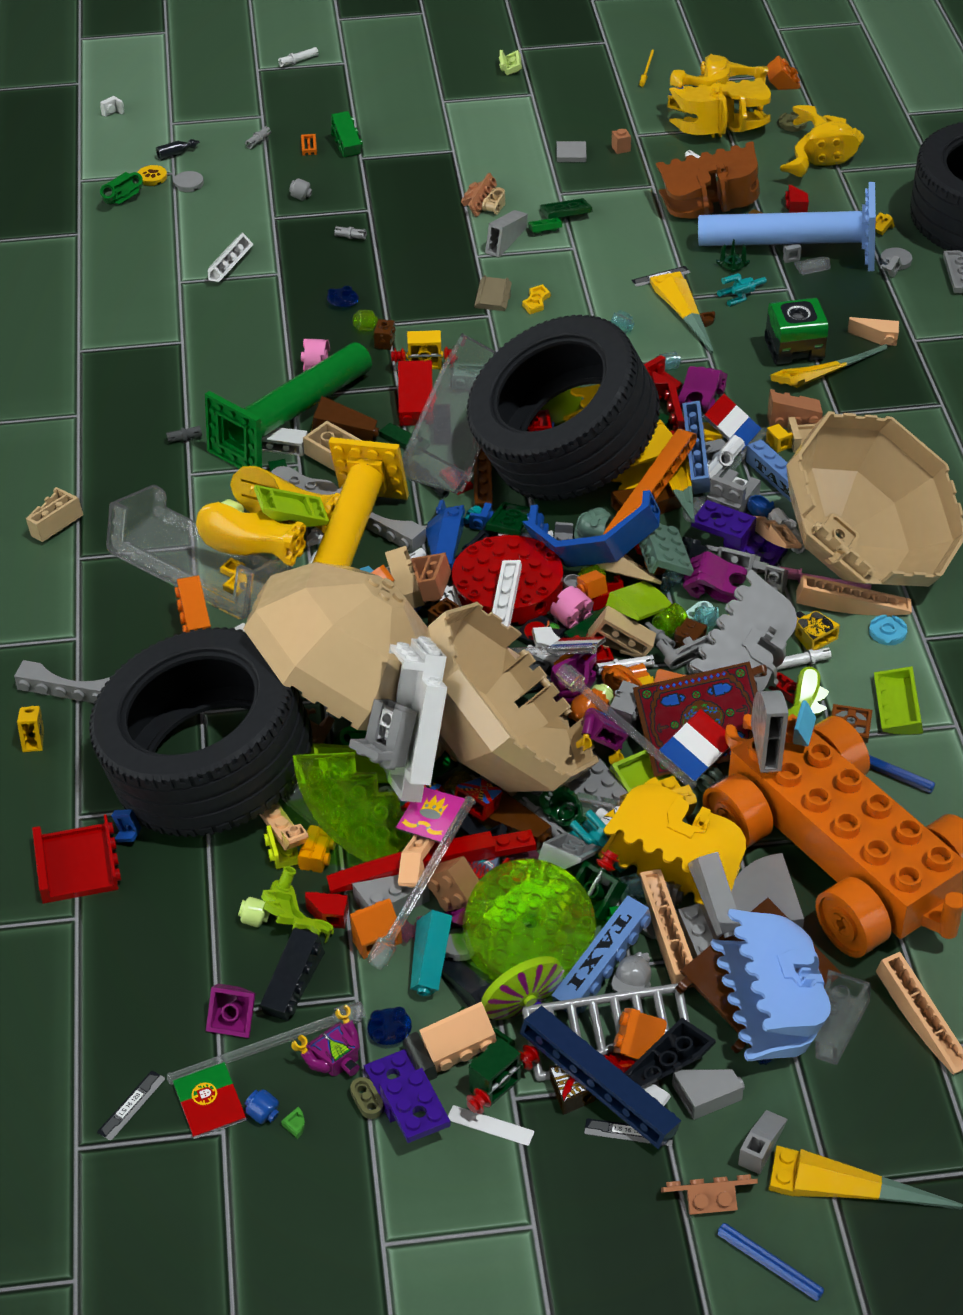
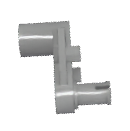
M707 635L694 641L689 636L683 640L685 645L677 649H673L666 638H663V641L660 639L656 646L665 656L664 662L670 669H676L701 657L698 653L699 647L706 643L711 644L707 639Z

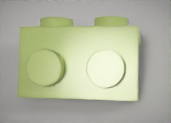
M500 50L498 58L502 72L505 71L506 75H510L522 69L521 54L518 50L506 56L503 50Z

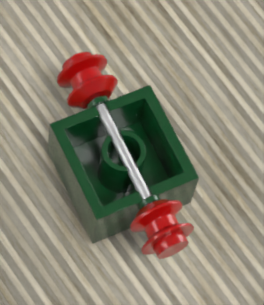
M609 849L606 852L601 851L604 855L602 859H596L599 866L588 861L583 862L564 896L565 899L577 905V909H568L571 913L569 917H563L567 920L565 924L574 930L578 927L583 928L580 922L587 920L585 913H583L585 911L597 919L606 921V917L609 916V907L617 905L628 886L625 882L608 873V871H615L613 867L615 862H620L617 859L619 855Z
M499 1038L495 1043L489 1044L485 1052L479 1057L473 1058L469 1064V1090L474 1095H467L466 1104L469 1110L473 1113L482 1114L484 1112L483 1106L490 1108L521 1080L522 1068L531 1070L533 1068L532 1063L538 1064L540 1062L538 1050L533 1046L524 1045L522 1047L523 1052L517 1051L502 1038Z

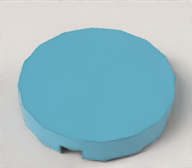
M880 615L871 620L869 634L873 640L880 644L897 645L903 642L907 636V624L897 616L887 617V615Z

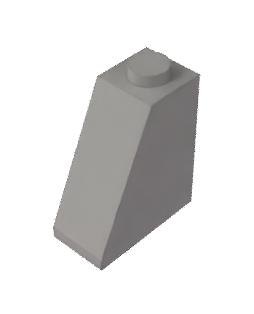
M733 1069L677 1070L673 1072L672 1086L693 1120L742 1100L743 1090L745 1089L744 1082L740 1077L736 1076Z

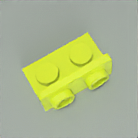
M271 825L266 826L267 834H264L266 846L271 848L268 849L270 862L274 861L276 869L297 865L299 854L297 847L285 851L272 833Z

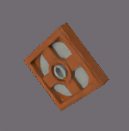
M833 704L831 716H838L849 722L860 734L863 741L868 743L873 710Z

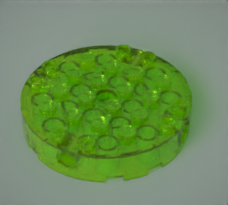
M537 859L509 861L486 873L472 890L463 917V938L468 948V953L478 969L480 968L493 981L512 967L541 956H551L558 959L564 969V979L594 940L596 929L592 902L580 882L563 868ZM530 922L533 928L526 927L524 923Z

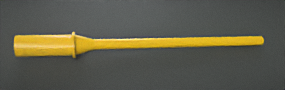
M651 50L645 72L641 75V79L639 82V85L641 87L645 85V82L648 78L647 71L654 50Z

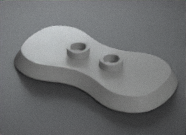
M280 466L271 471L276 476L309 492L331 495L339 489L331 481L306 477L290 467Z

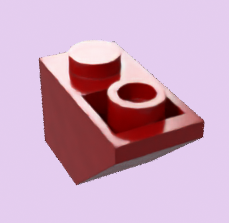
M789 185L788 191H785L786 209L789 210V213L808 212V193L793 185Z
M305 892L306 909L316 919L329 922L333 925V928L345 929L349 910L348 895Z

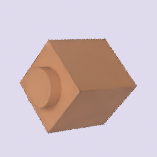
M626 129L612 131V148L616 154L631 152V135Z

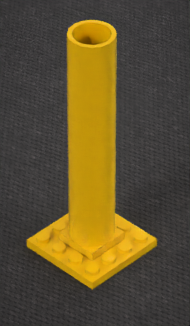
M330 437L329 446L339 488L343 487L312 563L319 562L351 567L377 497L408 499L409 491L399 444Z

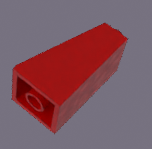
M432 360L398 361L399 426L433 425Z

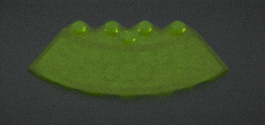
M355 752L292 755L296 780L305 804L320 827L338 845L365 862L404 850L414 835L399 831L396 828L405 811L401 812L400 799L395 791L378 792L377 771L356 773Z

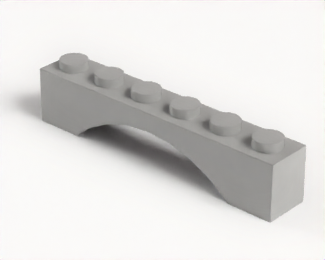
M341 486L333 494L340 493L343 486ZM373 512L371 513L366 529L400 547L406 546L407 550L411 553L426 542L425 527L413 521L392 520L381 517Z
M26 660L22 661L14 675L17 690L94 703L97 700V695L101 693L100 690L110 680V677L95 681L69 680L51 673L41 663Z

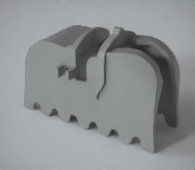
M751 569L746 575V579L750 582L751 586L741 585L735 589L734 597L737 600H731L725 605V611L729 615L723 614L717 618L716 624L720 630L713 629L707 634V639L711 644L706 643L699 647L698 653L702 659L696 658L689 663V668L696 674L749 661L751 668L765 665L767 675L764 677H754L757 690L763 691L769 686L776 687L779 682L776 678V667L780 666L786 657V641L796 628L797 615L789 599Z

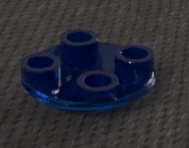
M344 286L339 289H329L327 300L334 306L348 307L356 304L359 296L352 290L351 286Z
M396 1007L373 1011L367 1027L368 1034L373 1041L381 1045H394L402 1042L410 1034L412 1022L404 1008Z

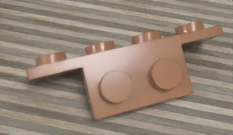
M487 173L483 181L470 184L469 189L464 193V197L461 200L463 206H469L475 217L481 213L484 199L497 186L496 180L491 173Z
M751 1174L738 1175L737 1181H728L727 1177L713 1178L714 1183L705 1184L704 1179L690 1180V1185L681 1186L680 1181L666 1182L667 1187H662L661 1193L686 1190L689 1215L738 1210L735 1186L757 1184L758 1179H751Z

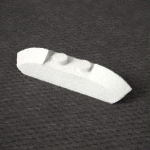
M243 232L208 268V280L219 282L252 247L253 243Z

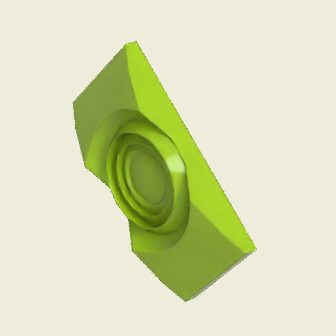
M260 485L254 486L262 512L277 522L286 520L299 521L304 523L306 527L322 526L329 523L320 497Z

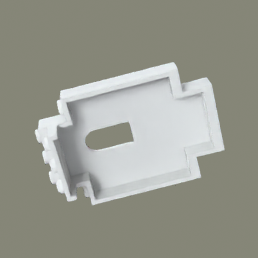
M419 636L418 639L412 638L410 646L407 643L397 642V645L390 644L389 653L395 654L402 663L395 702L416 711L417 715L405 767L389 770L388 782L401 801L420 803L422 802L424 785H431L447 693V686L442 682L447 657L431 638Z

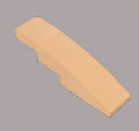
M755 516L757 517L755 531L767 541L783 548L802 547L801 543L786 525L778 524L775 520H767L764 516Z

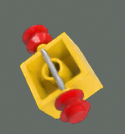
M440 330L407 331L408 352H405L403 348L401 351H397L396 348H394V351H391V359L395 361V365L397 361H406V358L408 361L432 360V369H442L443 356L446 363L450 359L455 363V359H458V349H455L454 346L452 349H448L446 346L444 353L441 351Z

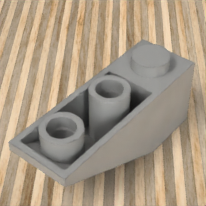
M766 1110L746 1137L740 1149L738 1165L761 1174L788 1119Z

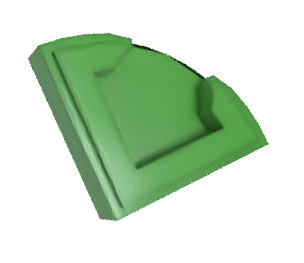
M299 1107L281 1121L282 1126L297 1139L302 1135L305 1128L303 1112Z

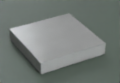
M557 141V162H586V141Z

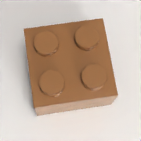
M464 856L438 863L424 877L428 888L433 892L439 905L445 912L471 906L486 892Z

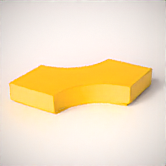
M543 284L529 288L530 296L522 301V306L529 314L543 311V302L551 297V293Z

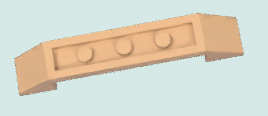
M279 803L272 805L271 809L264 811V814L260 815L267 826L271 825L272 833L285 851L305 844L309 836L301 824L294 825Z
M459 816V818L457 819L456 823L454 824V826H453V828H452V830H451L450 832H454V831H456V830L458 829L457 825H458L460 816ZM416 835L411 838L401 853L398 877L399 886L413 888L420 885L426 876L423 859L435 841Z

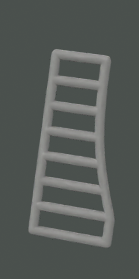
M678 983L542 1003L529 1007L524 1006L522 1009L524 1019L540 1006H543L553 1014L554 1011L567 1009L570 1028L581 1037L576 1008L588 1006L597 1051L602 1055L614 1053L613 1043L605 1045L597 1004L610 1003L616 1034H618L620 1028L621 1009L619 1001L632 999L633 1009L640 1010V1013H643L640 998L653 996L657 1017L667 1022L666 1033L669 1030L662 995L675 993L680 1019L684 1018L690 1022L684 993L680 994L675 989ZM528 1041L529 1046L535 1047L531 1042ZM541 1059L538 1064L532 1063L534 1076L537 1081L550 1080V1070L543 1071Z

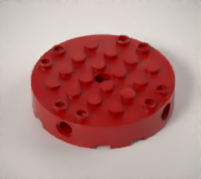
M519 535L486 537L469 545L456 558L452 567V586L455 588L461 605L465 606L478 602L483 606L482 610L488 614L493 609L502 561L521 560L522 568L511 623L518 622V625L548 614L552 603H557L559 600L557 596L564 588L563 565L560 557L546 547L543 542L530 537Z

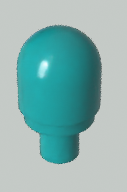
M478 505L471 507L466 512L464 523H469L470 513L481 514L482 507Z

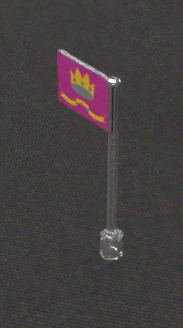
M424 787L422 802H410L397 824L396 829L440 844L387 936L383 938L378 937L369 952L367 962L373 967L382 970L390 962L397 949L394 945V940L472 805L476 804L473 797L466 796L461 798Z

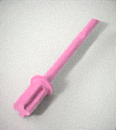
M779 566V568L789 571L788 579L798 580L799 583L802 576L807 575L871 590L870 584L802 573V568L799 570Z

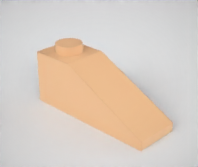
M849 317L848 333L879 345L897 346L899 321Z

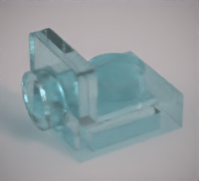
M666 569L662 575L660 591L668 593L670 588H674L676 583L679 584L685 575Z
M700 606L695 608L694 621L705 624L707 627L717 626L716 620L719 617L718 607Z
M637 872L620 877L621 881L628 884L625 889V893L633 899L645 897L641 878L637 875Z

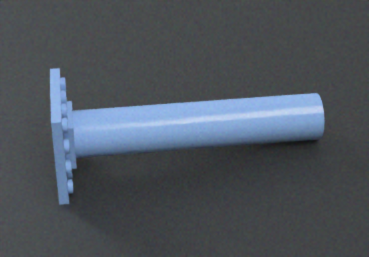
M869 182V188H865V204H862V211L699 215V246H723L724 244L728 246L732 245L733 239H735V245L862 243V249H865V265H868V271H874L875 182Z

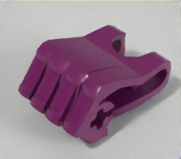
M689 366L682 390L678 396L681 409H683L682 403L700 400L703 412L706 413L716 402L714 398L715 393H724L727 373L713 368Z
M709 551L690 559L694 571L691 576L684 575L685 581L683 583L684 589H686L690 596L699 599L700 595L706 592L715 600L724 603L734 599L737 600L734 597V591L737 587L732 584H741L746 580L747 570L744 567L729 563Z
M596 650L578 651L573 657L552 667L550 680L560 691L554 697L556 702L564 697L569 705H571L572 700L576 696L581 695L583 691H587L594 684L596 671H593L592 668L597 660ZM591 655L587 660L583 659V656Z

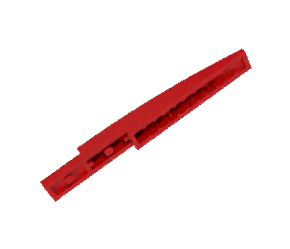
M532 830L492 836L491 831L445 840L443 844L436 842L423 859L425 873L427 874L438 863L462 856L465 857L467 862H474L536 850V842ZM402 852L327 875L330 894L353 890L352 883L399 875Z

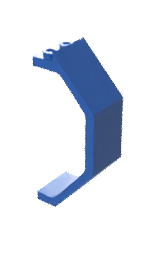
M643 491L641 506L606 534L569 540H556L548 534L549 524H544V516L542 513H538V505H530V513L527 514L528 521H522L531 538L543 542L546 547L560 557L562 564L568 568L617 562L659 527L660 509L651 491Z

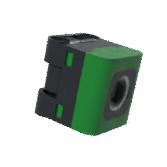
M808 298L769 303L765 341L775 365L788 364L794 359L808 358L809 361L825 359L828 322L818 299Z

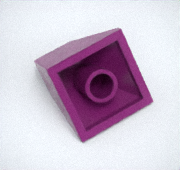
M218 983L212 986L206 1031L250 1038L256 993L242 987Z

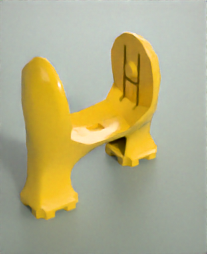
M242 466L233 474L230 486L238 503L242 504L250 513H242L220 502L207 504L197 514L196 526L198 534L206 545L218 552L244 556L260 553L273 554L286 565L293 566L296 563L297 556L301 557L306 547V540H304L306 525L299 521L286 520L277 522L265 515L261 510L254 486L260 485L320 497L329 520L340 493L322 495L309 492L261 467ZM327 525L315 527L319 528L322 531V533H324Z

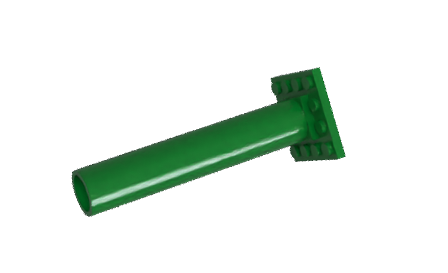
M350 343L245 408H241L208 391L205 393L207 451L239 469L242 466L262 468V438L318 404L322 396L329 397L369 372L372 367V359L369 352L360 343Z

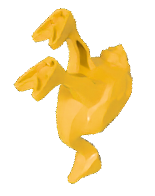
M710 54L701 63L700 70L702 75H699V77L686 74L684 70H673L670 76V86L682 88L684 85L698 87L701 84L712 86L713 83L726 84L730 77L736 75H750L755 78H762L765 83L768 67H749L730 62L724 56ZM756 106L759 110H763V106Z
M793 106V112L799 115L793 120V125L811 121L814 124V128L796 144L794 149L796 159L781 165L780 170L797 177H803L808 171L809 161L816 166H831L845 163L855 155L864 140V135L857 128L852 129L844 118L818 115L815 106Z

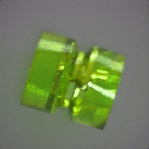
M673 603L665 608L664 611L655 615L652 619V624L657 629L663 630L666 636H670L678 626L682 625L688 616L681 605Z

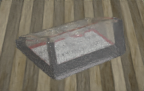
M823 256L794 263L802 275L831 268L830 259Z

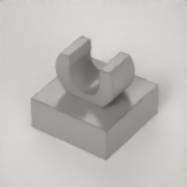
M800 244L783 246L784 262L789 263L800 260Z
M893 255L892 259L890 257L885 258L886 262H889L888 265H881L882 269L887 271L888 275L893 278L902 265L900 258Z

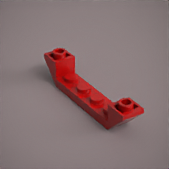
M652 372L651 378L656 386L658 395L664 396V400H667V412H670V424H673V429L670 432L674 435L679 428L685 430V422L675 383L657 372Z

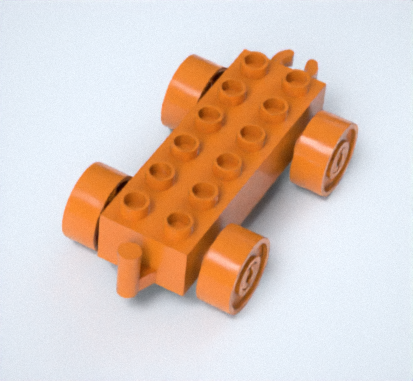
M750 714L744 715V729L752 730V715ZM794 714L788 716L782 770L780 772H760L754 738H741L734 725L729 724L726 726L725 740L731 749L729 775L705 790L703 794V807L710 809L711 813L725 817L739 826L746 838V849L768 836L772 832L774 825L837 882L817 896L815 906L822 929L840 951L850 957L860 958L888 940L891 931L901 940L921 926L939 933L946 939H953L957 936L963 912V819L961 817L945 814L926 827L865 776L870 769V757L867 747L857 730L841 717L829 716L815 724L809 745L802 746L792 742L797 717Z

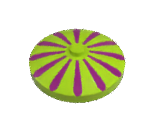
M551 956L532 958L512 967L499 976L487 988L481 1002L488 1017L493 1020L510 1019L523 1014L522 1009L524 1006L529 1007L536 1002L545 1001L561 984L564 977V969L558 959Z

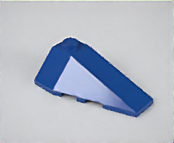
M446 508L431 519L426 527V538L428 540V547H430V554L446 553L450 567H452L464 528V510Z

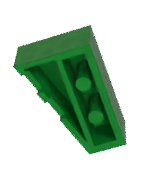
M349 111L331 114V135L336 137L334 141L339 143L338 148L343 157L361 154L363 142L358 137V129L354 127V119L350 116Z

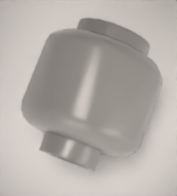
M300 178L291 182L289 191L292 197L303 201L307 197L310 198L312 194L309 182Z

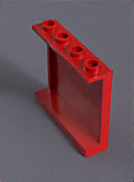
M107 814L104 815L105 823L48 834H42L41 826L32 827L39 891L43 904L119 890L117 881H121L120 869H115V865H119L117 853H113V850L117 849L115 837L111 838V834H114L113 823L108 822Z

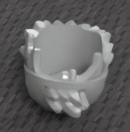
M638 952L620 961L610 983L613 991L622 992L651 987L652 970L648 963L650 961L649 953L642 954V952Z

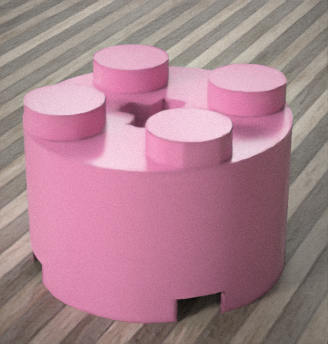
M304 339L303 347L305 350L301 352V362H304L303 372L328 357V352H330L329 340Z
M569 586L557 596L559 600L557 603L553 602L550 613L567 629H571L593 615L591 611L594 602L579 588Z

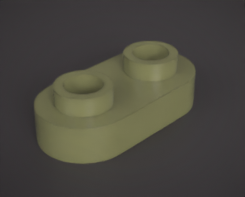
M365 1077L353 1080L350 1086L351 1096L361 1114L368 1119L378 1118L383 1113V1101L372 1081Z

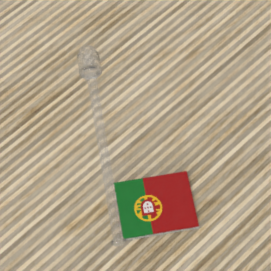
M361 1001L344 1004L350 1007L351 1013L348 1017L349 1020H353L354 1024L360 1023L362 1019L366 1018ZM344 1005L334 1008V1012L339 1009L341 1015H346ZM332 1013V1016L184 1069L172 1073L168 1072L167 1081L175 1087L193 1138L196 1139L247 1120L226 1064L295 1040L299 1035L306 1036L331 1027L338 1022L342 1024L343 1020L338 1019L336 1014Z

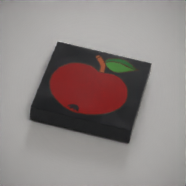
M541 615L528 620L519 629L522 635L517 640L535 647L531 632L534 627H551L553 632L560 638L564 636L567 628Z

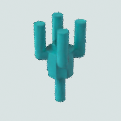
M739 273L721 279L722 284L734 281L733 286L718 290L717 295L721 297L730 293L736 294L737 298L727 301L728 306H733L746 301V294L754 292L756 286L766 283L767 279L765 277L753 280L751 277L742 279Z
M591 809L585 814L589 820L583 823V826L589 833L576 820L571 822L570 827L573 830L569 834L581 838L588 845L595 844L603 848L609 840L603 832L606 824ZM618 862L613 864L620 873L625 870L618 866Z

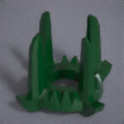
M735 239L732 241L731 255H725L726 244H724L721 249L720 260L716 259V263L719 266L731 270V273H735V270H739L750 263V260H746V246L744 244L742 256L736 255Z

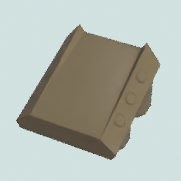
M484 275L480 280L474 307L505 311L508 306V300L511 297L512 282L508 278H492Z

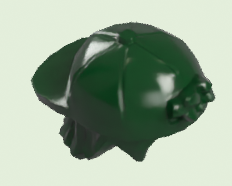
M562 786L554 791L542 792L539 798L540 806L543 808V812L549 815L548 818L558 825L570 827L571 822L574 820L580 825H583L587 818L583 816L582 803L579 801L577 794L571 791L569 787Z

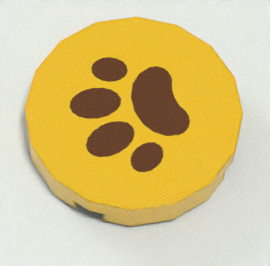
M158 165L145 166L137 172L141 174L143 185L156 186L158 185L157 183H164L167 179L166 169Z

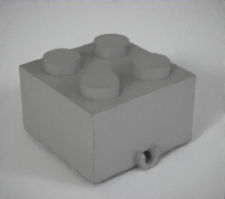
M623 680L619 689L615 691V697L610 705L608 715L630 736V734H634L636 731V721H640L633 688L639 685Z

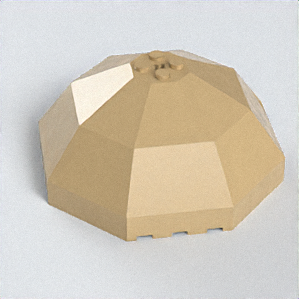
M828 411L817 422L786 465L790 499L804 548L842 580L862 584L929 587L944 574L963 543V510L961 503H957L955 494L957 491L953 480L949 478L948 471L950 469L948 464L893 417L878 418L877 415L866 414L864 416H856L854 413H843L841 415Z
M319 562L271 575L260 590L252 607L253 609L248 616L247 623L243 628L284 686L295 687L302 692V697L314 704L318 701L327 707L326 711L338 719L342 716L352 722L351 726L353 728L366 731L374 699L396 701L402 663L395 654L389 653L390 644L397 645V642H403L410 646L412 638L426 637L428 627L390 579H383L378 575L354 567Z
M478 602L445 611L428 626L426 637L431 638L447 657L442 681L447 686V693L438 742L450 758L455 762L462 763L507 792L554 791L582 776L596 765L599 760L596 755H593L592 750L595 746L592 739V746L587 750L583 751V746L580 748L576 747V742L583 738L581 734L583 727L581 721L583 717L570 727L567 715L572 712L571 706L564 697L558 702L555 701L554 697L560 691L553 682L550 683L546 678L547 674L540 666L532 671L530 666L536 660L531 653L525 649L516 653L508 647L522 635L521 632L511 625L507 627L502 624V619L493 612L488 614L483 611V606ZM541 683L544 688L518 708L515 701Z

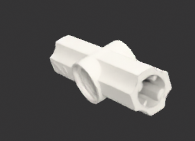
M733 435L722 449L713 455L712 460L708 464L710 483L714 475L719 477L725 468L733 463L734 458L745 446L744 441L740 437ZM721 456L725 459L724 463L721 460Z
M779 507L773 509L768 514V519L775 520L778 524L786 525L802 545L801 548H791L792 551L797 554L802 553L806 548H804L801 534L796 528V521L789 519Z

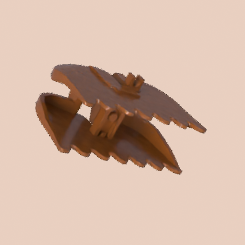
M752 141L746 143L744 148L734 145L730 151H725L721 148L717 149L713 155L709 152H703L699 158L689 155L685 161H680L677 158L672 159L669 165L664 162L656 163L666 188L660 189L659 194L668 212L676 217L698 218L699 215L712 214L714 212L712 203L718 201L721 210L727 212L733 208L752 204L758 199L760 194L758 162L754 142Z

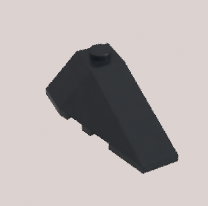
M448 957V959L444 958L441 975L468 1007L481 1002L485 991L495 979L465 961H454L451 957Z
M681 1018L624 1074L635 1083H638L641 1088H645L701 1058L716 1043V1040L684 1018Z

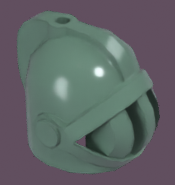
M595 508L582 513L576 523L575 539L603 535L612 521V515L603 508Z

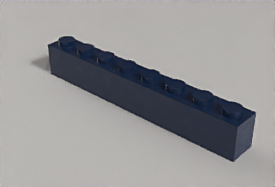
M540 1006L524 1019L520 1034L657 1149H660L676 1134L681 1120L673 1112L669 1111L656 1098L641 1088L638 1083H635L624 1074L621 1069L607 1060L604 1055L590 1046L587 1041L573 1032L570 1027L556 1018L553 1013Z

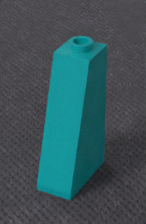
M431 910L416 922L410 989L417 991L419 995L430 996L439 990L452 915Z

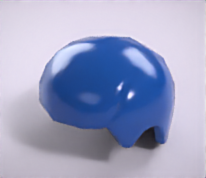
M761 495L750 496L747 502V508L753 516H764L767 518L768 514L775 509L774 502H769L768 499Z

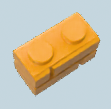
M310 825L307 830L309 837L305 844H302L298 854V866L300 870H312V872L322 873L325 865L328 866L330 863V850L335 849L336 838L333 837V830L331 828H320L319 826Z

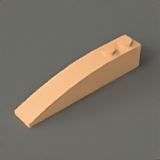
M807 575L802 576L796 590V603L834 612L887 616L909 615L912 612L911 599Z
M661 869L640 872L651 921L672 984L679 983L685 978L680 970L693 960Z
M901 952L882 959L875 972L910 1025L953 1075L963 1071V1048Z

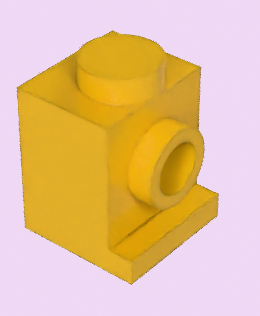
M780 424L767 428L766 442L777 453L792 448L793 434L791 432L788 433Z

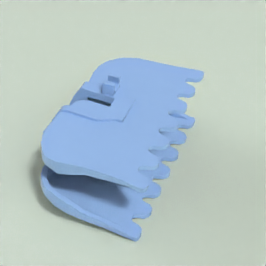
M729 909L727 913L729 918L741 924V926L735 928L734 935L744 941L712 939L711 946L715 951L724 954V956L717 959L718 967L729 972V974L723 976L722 982L725 986L735 990V992H731L728 995L727 1000L730 1004L740 1008V1010L735 1011L733 1014L734 1021L746 1027V1029H742L739 1032L738 1037L741 1041L752 1046L745 1050V1060L756 1061L797 1057L806 1052L830 1015L831 1010L829 997L824 989L825 983L818 968L819 958L815 952L813 942L800 926L786 917Z

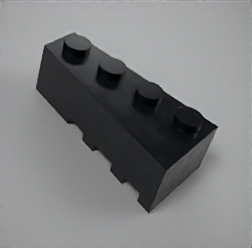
M294 927L260 1004L264 1014L289 1021L291 1015H294L300 998L325 954L318 934Z

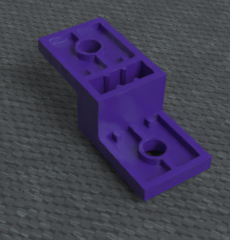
M709 500L704 503L694 516L695 522L691 521L692 527L724 538L723 547L758 555L761 557V562L769 563L772 566L777 567L788 551V548L774 545L762 536L755 534L757 517Z
M405 1049L363 1065L367 1078L372 1081L383 1101V1108L390 1123L397 1122L407 1143L451 1126L450 1119L423 1068L415 1070ZM390 1074L399 1075V1077L392 1080L387 1078ZM419 1111L426 1113L423 1117H416L413 1114Z

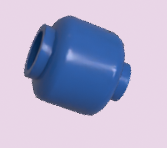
M265 1089L255 1090L245 1101L246 1113L259 1124H264L267 1121L272 1123L280 1113L277 1110L279 1107L278 1099Z

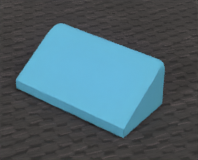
M805 700L801 703L792 741L793 744L802 746L809 745L816 721L814 712Z

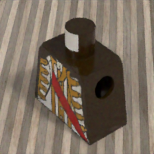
M558 1065L550 1066V1082L563 1115L596 1100L592 1093Z

